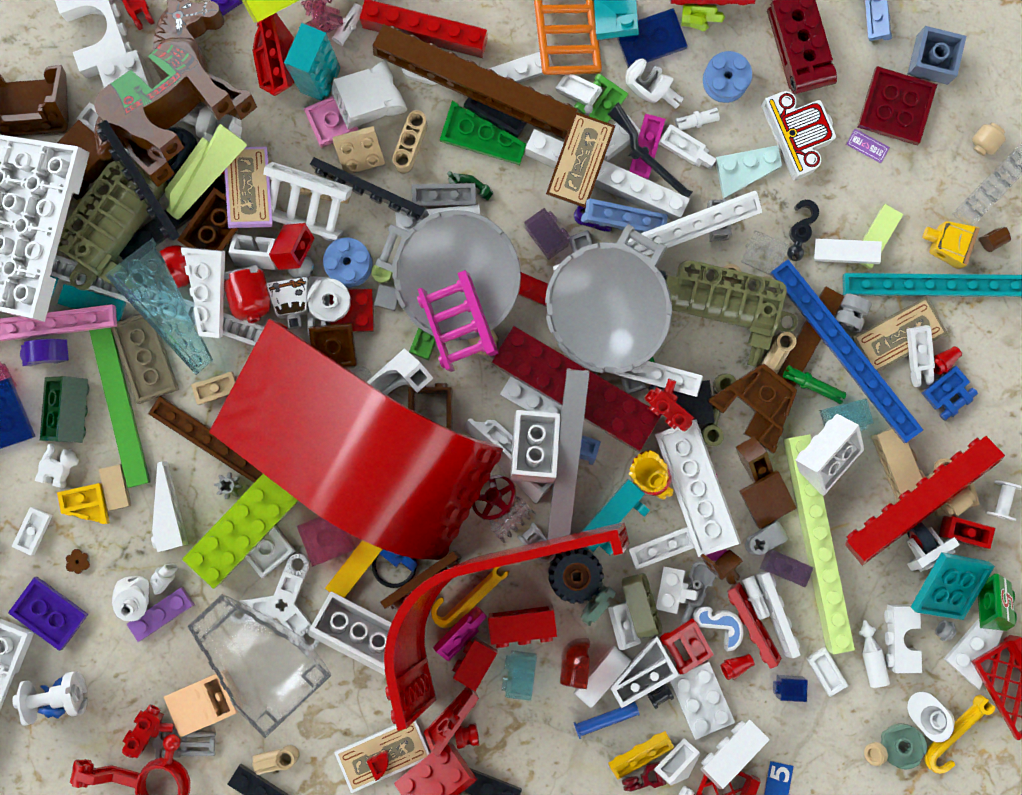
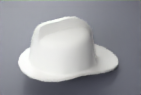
M917 692L910 697L907 707L909 716L924 734L935 742H944L949 739L954 731L955 724L952 712L929 693Z

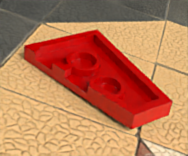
M465 687L424 731L431 752L437 757L471 709L476 705L479 697L472 689Z

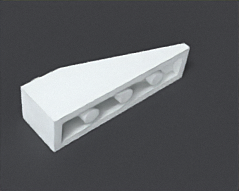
M168 462L157 463L153 536L151 537L152 545L157 549V552L188 545Z

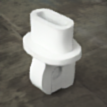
M165 564L163 567H158L150 579L155 595L162 593L169 583L173 581L175 572L178 569L176 564Z

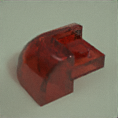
M589 638L574 639L563 649L560 683L562 685L587 689L590 664L588 648H590Z

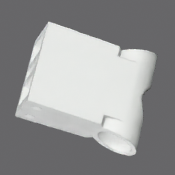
M387 61L378 63L371 70L366 69L333 80L331 92L347 129L374 121L385 115L395 116L407 111L401 93L393 84V75Z

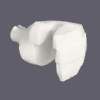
M129 576L117 581L112 596V607L117 618L124 621H136L145 614L149 604L148 579L142 576Z

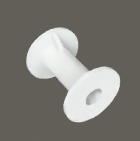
M995 480L994 483L1002 486L995 513L987 511L986 514L1009 521H1016V518L1010 517L1009 513L1015 489L1022 490V486Z

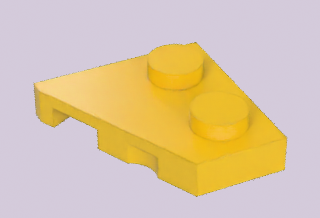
M102 483L57 492L61 514L76 516L81 519L99 522L100 524L110 523Z

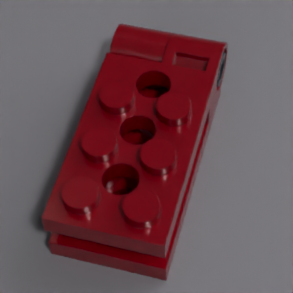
M773 0L770 4L771 7L767 9V14L789 89L795 95L836 84L837 72L834 64L831 63L833 58L816 0Z

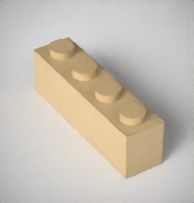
M890 428L871 435V438L898 502L900 501L898 497L907 490L912 492L917 488L916 484L925 476L922 470L918 469L916 464L917 456L914 450L910 449L908 442L903 443L894 430Z

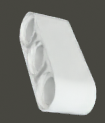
M615 645L612 646L577 686L574 694L589 708L593 707L628 667L631 659Z

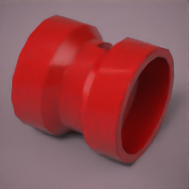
M476 723L469 724L468 727L464 728L459 726L456 730L457 749L465 748L469 744L473 747L480 745Z

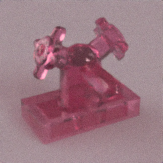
M332 0L301 1V5L306 10L305 14L307 16L311 14L312 17L311 21L305 23L306 25L326 32V34L343 25V18L338 15L340 10L326 6V3L331 4Z

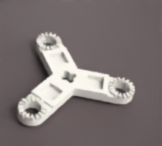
M297 553L287 560L274 595L240 600L231 604L228 609L231 621L243 623L277 617L302 649L312 650L316 648L320 641L315 639L312 645H307L303 640L304 635L309 633L312 623L295 603L309 569L310 563L307 556ZM296 558L302 559L304 567L300 571L295 570L292 565ZM280 599H283V602L288 604L284 611L280 607L277 608ZM236 606L244 608L245 614L243 618L235 616L234 609Z

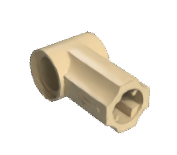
M790 332L777 334L773 338V343L761 364H766L774 372L778 373L789 352L796 345L795 335ZM782 336L787 337L789 340L786 348L780 344Z
M287 745L281 749L253 755V769L257 775L280 769L288 770L298 761L299 751L295 746ZM283 753L291 756V762L283 758Z

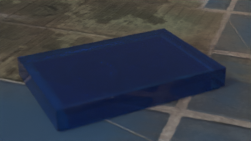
M674 8L638 20L639 35L617 37L628 68L638 59L650 62L685 50L688 47Z
M11 377L0 380L1 449L35 437Z

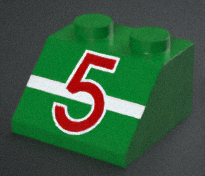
M1000 574L990 576L978 595L980 628L1007 631L1016 624L1017 614L1014 611L1013 604L1015 592L1012 590V583Z

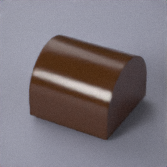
M1001 227L980 237L979 241L987 252H992L1010 242L1011 235L1007 227Z

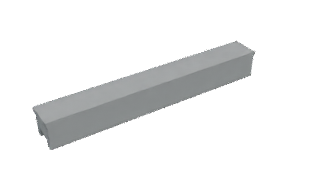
M567 368L558 441L557 474L553 483L548 540L570 535L589 381L588 370L581 371Z

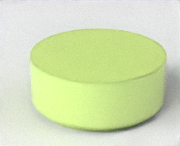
M374 265L372 268V276L378 283H387L393 277V272L377 265Z

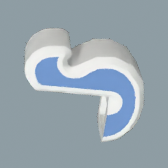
M707 605L695 608L692 618L699 627L726 629L724 649L727 652L735 650L741 644L743 625L736 614L728 610H718L711 614L713 609Z

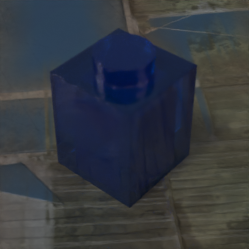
M777 675L776 681L773 682V693L776 694L780 701L807 702L808 680L803 676Z

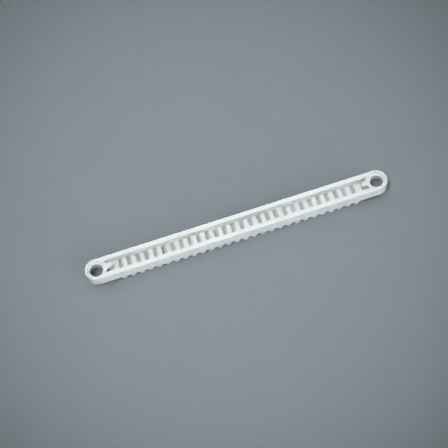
M56 255L50 276L70 282V274L77 266V263ZM84 274L76 278L77 285L84 284L86 281V275ZM98 277L88 288L197 326L193 310L195 304L186 299L139 284L137 291L131 294L120 286L116 289ZM223 313V336L255 346L264 326L238 320L232 315Z

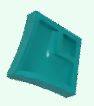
M594 0L597 40L639 35L636 0Z

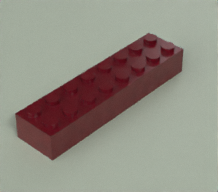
M515 326L512 327L500 347L499 354H496L491 362L496 368L561 406L563 405L567 368L581 371L587 370ZM589 371L584 420L633 450L641 451L662 414L657 416L648 409V405Z

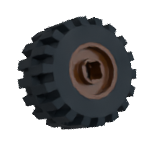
M583 548L557 553L556 557L550 562L551 565L548 568L550 586L554 593L565 602L582 604L586 600L590 601L594 595L597 596L599 588L603 586L602 579H604V573L602 572V565L591 552L585 551Z

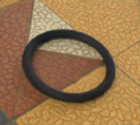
M377 558L372 563V572L376 580L389 588H399L411 581L417 569L416 567L413 572L411 571L408 578L403 582L392 584L384 581L378 575L376 570Z

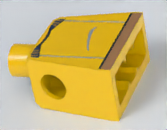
M945 221L938 226L937 230L926 227L922 238L932 242L929 250L930 254L956 269H961L967 266L980 228Z

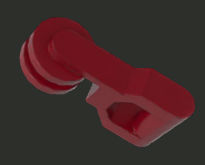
M660 761L646 765L644 772L640 774L642 784L638 782V776L623 779L624 791L632 792L648 786L657 788L666 785V781L656 772V781L650 782L648 779L649 772L654 770Z

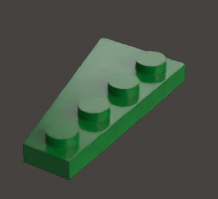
M452 100L441 133L440 142L520 166L526 143L506 131L498 129L489 121L481 119L472 111L464 109Z

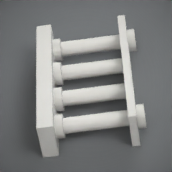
M275 162L265 166L263 175L269 176L272 180L270 186L272 222L277 221L283 224L306 223L311 233L321 235L323 239L328 241L337 240L343 234V231L336 229L335 226L340 203L351 196L353 187ZM282 181L288 182L292 186L287 213L275 209L279 186ZM303 187L310 189L312 192L307 219L295 216L300 188ZM322 194L329 195L332 199L327 225L315 222Z

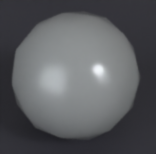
M306 255L301 268L288 269V273L295 279L309 278L314 270L313 260Z

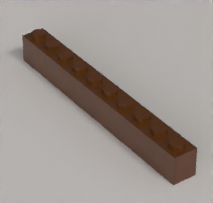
M383 24L373 43L374 56L564 140L573 115L578 110L569 103L555 100L549 94H541L530 86L516 83L510 77L498 75L492 69L482 68L474 61L464 60L453 52L439 49L433 43L423 42L415 35H407L394 26L389 27Z

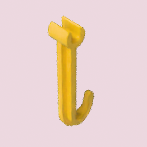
M501 567L493 568V571L445 617L439 616L437 612L444 602V598L440 597L431 609V617L434 623L443 628L454 626L498 583L507 578L510 571L499 575L498 570Z
M981 694L975 696L973 705L955 721L954 731L950 738L944 742L934 741L928 746L924 755V761L930 770L941 774L948 772L955 766V762L952 760L942 766H937L936 760L984 714L990 715L995 711V706L989 703V699Z

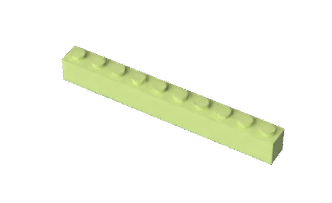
M811 435L783 439L826 649L832 654L854 651L855 648L824 498L799 472L796 463L798 454L811 443Z

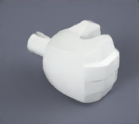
M638 59L626 70V85L643 100L656 103L660 98H663L674 109L680 105L674 99L682 103L684 98L670 88L673 77L663 75L662 68L654 66L646 80L641 79V75L647 65L646 60Z
M204 106L199 114L190 112L180 120L182 123L196 126V135L200 140L203 137L210 142L219 124L241 138V120L226 114L218 121L207 106Z

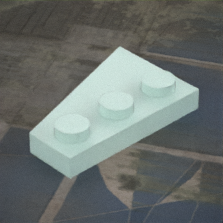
M778 145L716 157L715 163L723 199L781 168L782 162Z

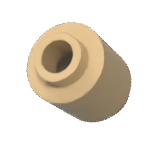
M965 488L941 506V509L949 517H958L973 505V501L976 500L975 495L971 490Z

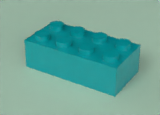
M301 23L284 64L300 93L322 101L331 93V83L333 78H337L340 72V64L326 32Z

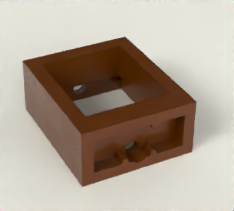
M435 383V387H426L425 385L419 392H416L412 387H408V408L414 412L415 394H446V428L452 430V387H448L447 383Z

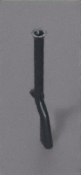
M618 102L607 115L630 135L632 152L628 156H631L633 159L640 157L678 193L689 198L693 191L688 190L649 155L647 147L639 146L638 132Z

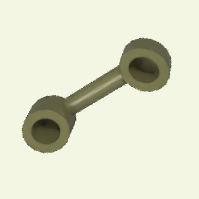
M726 373L718 375L713 382L714 391L716 393L720 392L735 382V377ZM714 407L715 423H709L701 429V434L707 446H718L724 439L723 431L717 426L720 412Z

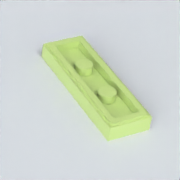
M884 204L862 241H881L882 252L903 214ZM860 263L868 269H872L874 264Z

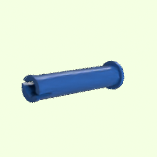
M634 701L623 708L614 709L577 724L576 722L573 723L578 737L581 739V736L634 716H639L640 713Z

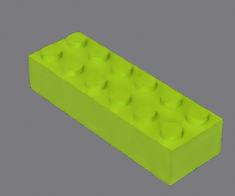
M262 474L182 560L207 584L215 589L299 501L266 475Z

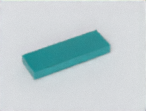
M63 284L57 304L73 309L112 304L116 306L117 321H120L126 302Z

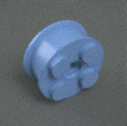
M725 51L715 55L709 61L703 74V86L706 93L715 101L730 103L742 97L752 80L750 63L743 55L733 51Z
M353 238L335 240L327 247L323 256V266L327 275L331 279L340 281L347 288L363 284L372 272L373 262L370 253L360 241Z

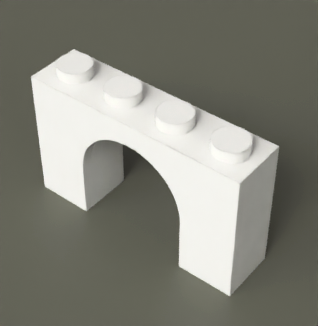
M55 0L59 14L67 22L89 14H99L106 18L107 30L104 37L92 46L73 52L79 72L87 79L99 75L96 63L134 51L130 42L126 40L125 35H128L124 24L120 23L118 16H121L117 4L113 3V0Z
M404 348L370 378L367 383L387 395L402 385H410L416 392H419L433 377Z

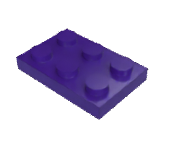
M34 577L8 612L59 651L65 648L89 615L39 577Z

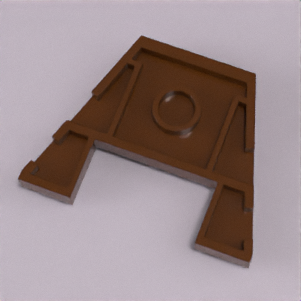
M763 363L709 398L707 402L719 412L724 413L735 398L738 397L770 423L758 441L765 449L774 454L797 389Z

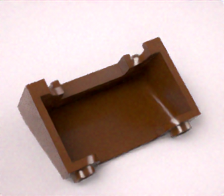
M62 65L46 67L44 70L45 79L5 82L4 78L0 75V135L12 137L61 133L67 130L69 122L67 79Z

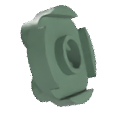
M603 585L598 590L599 593L594 602L589 601L582 610V621L588 626H591L592 622L595 623L609 606L608 598L611 597L613 599L616 595V591L611 587Z
M898 723L890 726L881 734L880 743L887 750V761L890 764L907 770L917 767L922 762L920 760L926 754L927 744L923 734L915 727L905 723ZM901 741L908 743V748L905 747L907 750L904 752L898 748Z

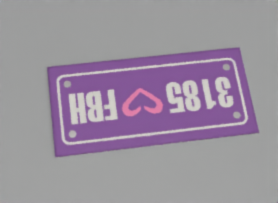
M854 129L846 145L879 163H882L890 148L857 129Z

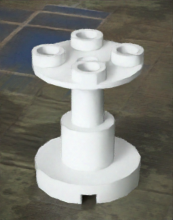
M68 672L63 676L61 685L50 687L49 692L37 694L34 685L29 680L20 682L17 695L13 696V706L15 709L18 708L21 724L23 726L34 724L38 715V707L50 705L53 709L64 707L70 716L83 714L87 706V698L83 699V693L87 692L85 680L80 672Z

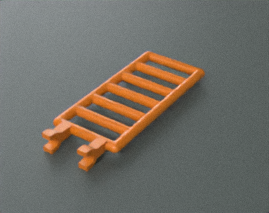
M534 0L542 73L544 75L601 73L602 64L599 40L596 37L594 0H586V4L543 5L542 0ZM587 13L588 25H545L544 14ZM546 34H590L591 45L547 46ZM592 53L593 65L550 66L548 54Z

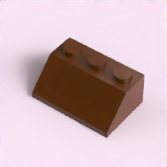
M213 188L177 241L187 248L223 251L239 229L228 228L226 195Z

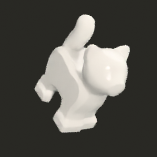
M50 443L47 445V450L39 462V471L35 481L52 483V486L64 488L67 485L66 478L70 473V468L77 465L79 459L72 449L62 450L60 462L53 459L52 455L55 451V446Z

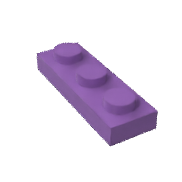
M181 587L146 610L140 619L127 623V626L137 642H140L195 604L184 587Z

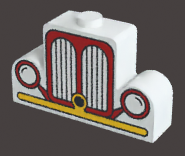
M784 91L765 98L761 107L792 180L795 181L810 175L819 167L821 156L816 150L829 145L836 138V134L832 127V118L826 113L820 100L796 109V97L791 92Z

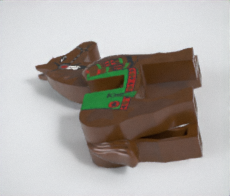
M167 0L168 7L159 18L153 39L154 50L148 56L162 81L151 89L138 75L129 70L103 88L95 99V110L99 116L96 124L103 120L108 121L124 148L129 151V155L137 168L157 187L175 174L167 161L184 149L178 136L173 131L166 129L183 119L200 102L206 104L218 121L226 114L242 120L257 108L254 98L248 90L234 88L227 81L210 74L207 61L199 45L194 40L203 35L207 30H217L224 25L222 12L218 4L213 1L194 3L190 0ZM95 124L94 134L97 142V155L103 161L111 158L109 153L111 147L106 141H101L96 133L98 127Z

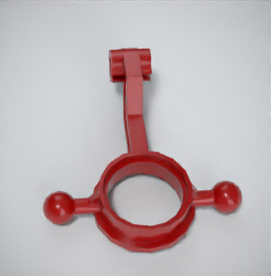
M175 734L167 735L163 740V747L166 750L165 756L151 760L142 768L141 773L113 765L94 768V763L91 760L77 759L73 763L70 783L75 788H87L88 785L114 782L135 788V795H149L146 789V779L149 772L154 769H164L175 778L178 785L177 795H189L191 789V780L187 770L180 762L173 759L174 752L181 744L180 738Z

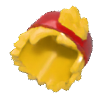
M652 450L638 454L633 459L632 465L629 468L630 472L628 473L633 479V483L644 493L657 496L663 500L666 497L673 496V489L670 488L672 476L664 460L661 459L657 452Z

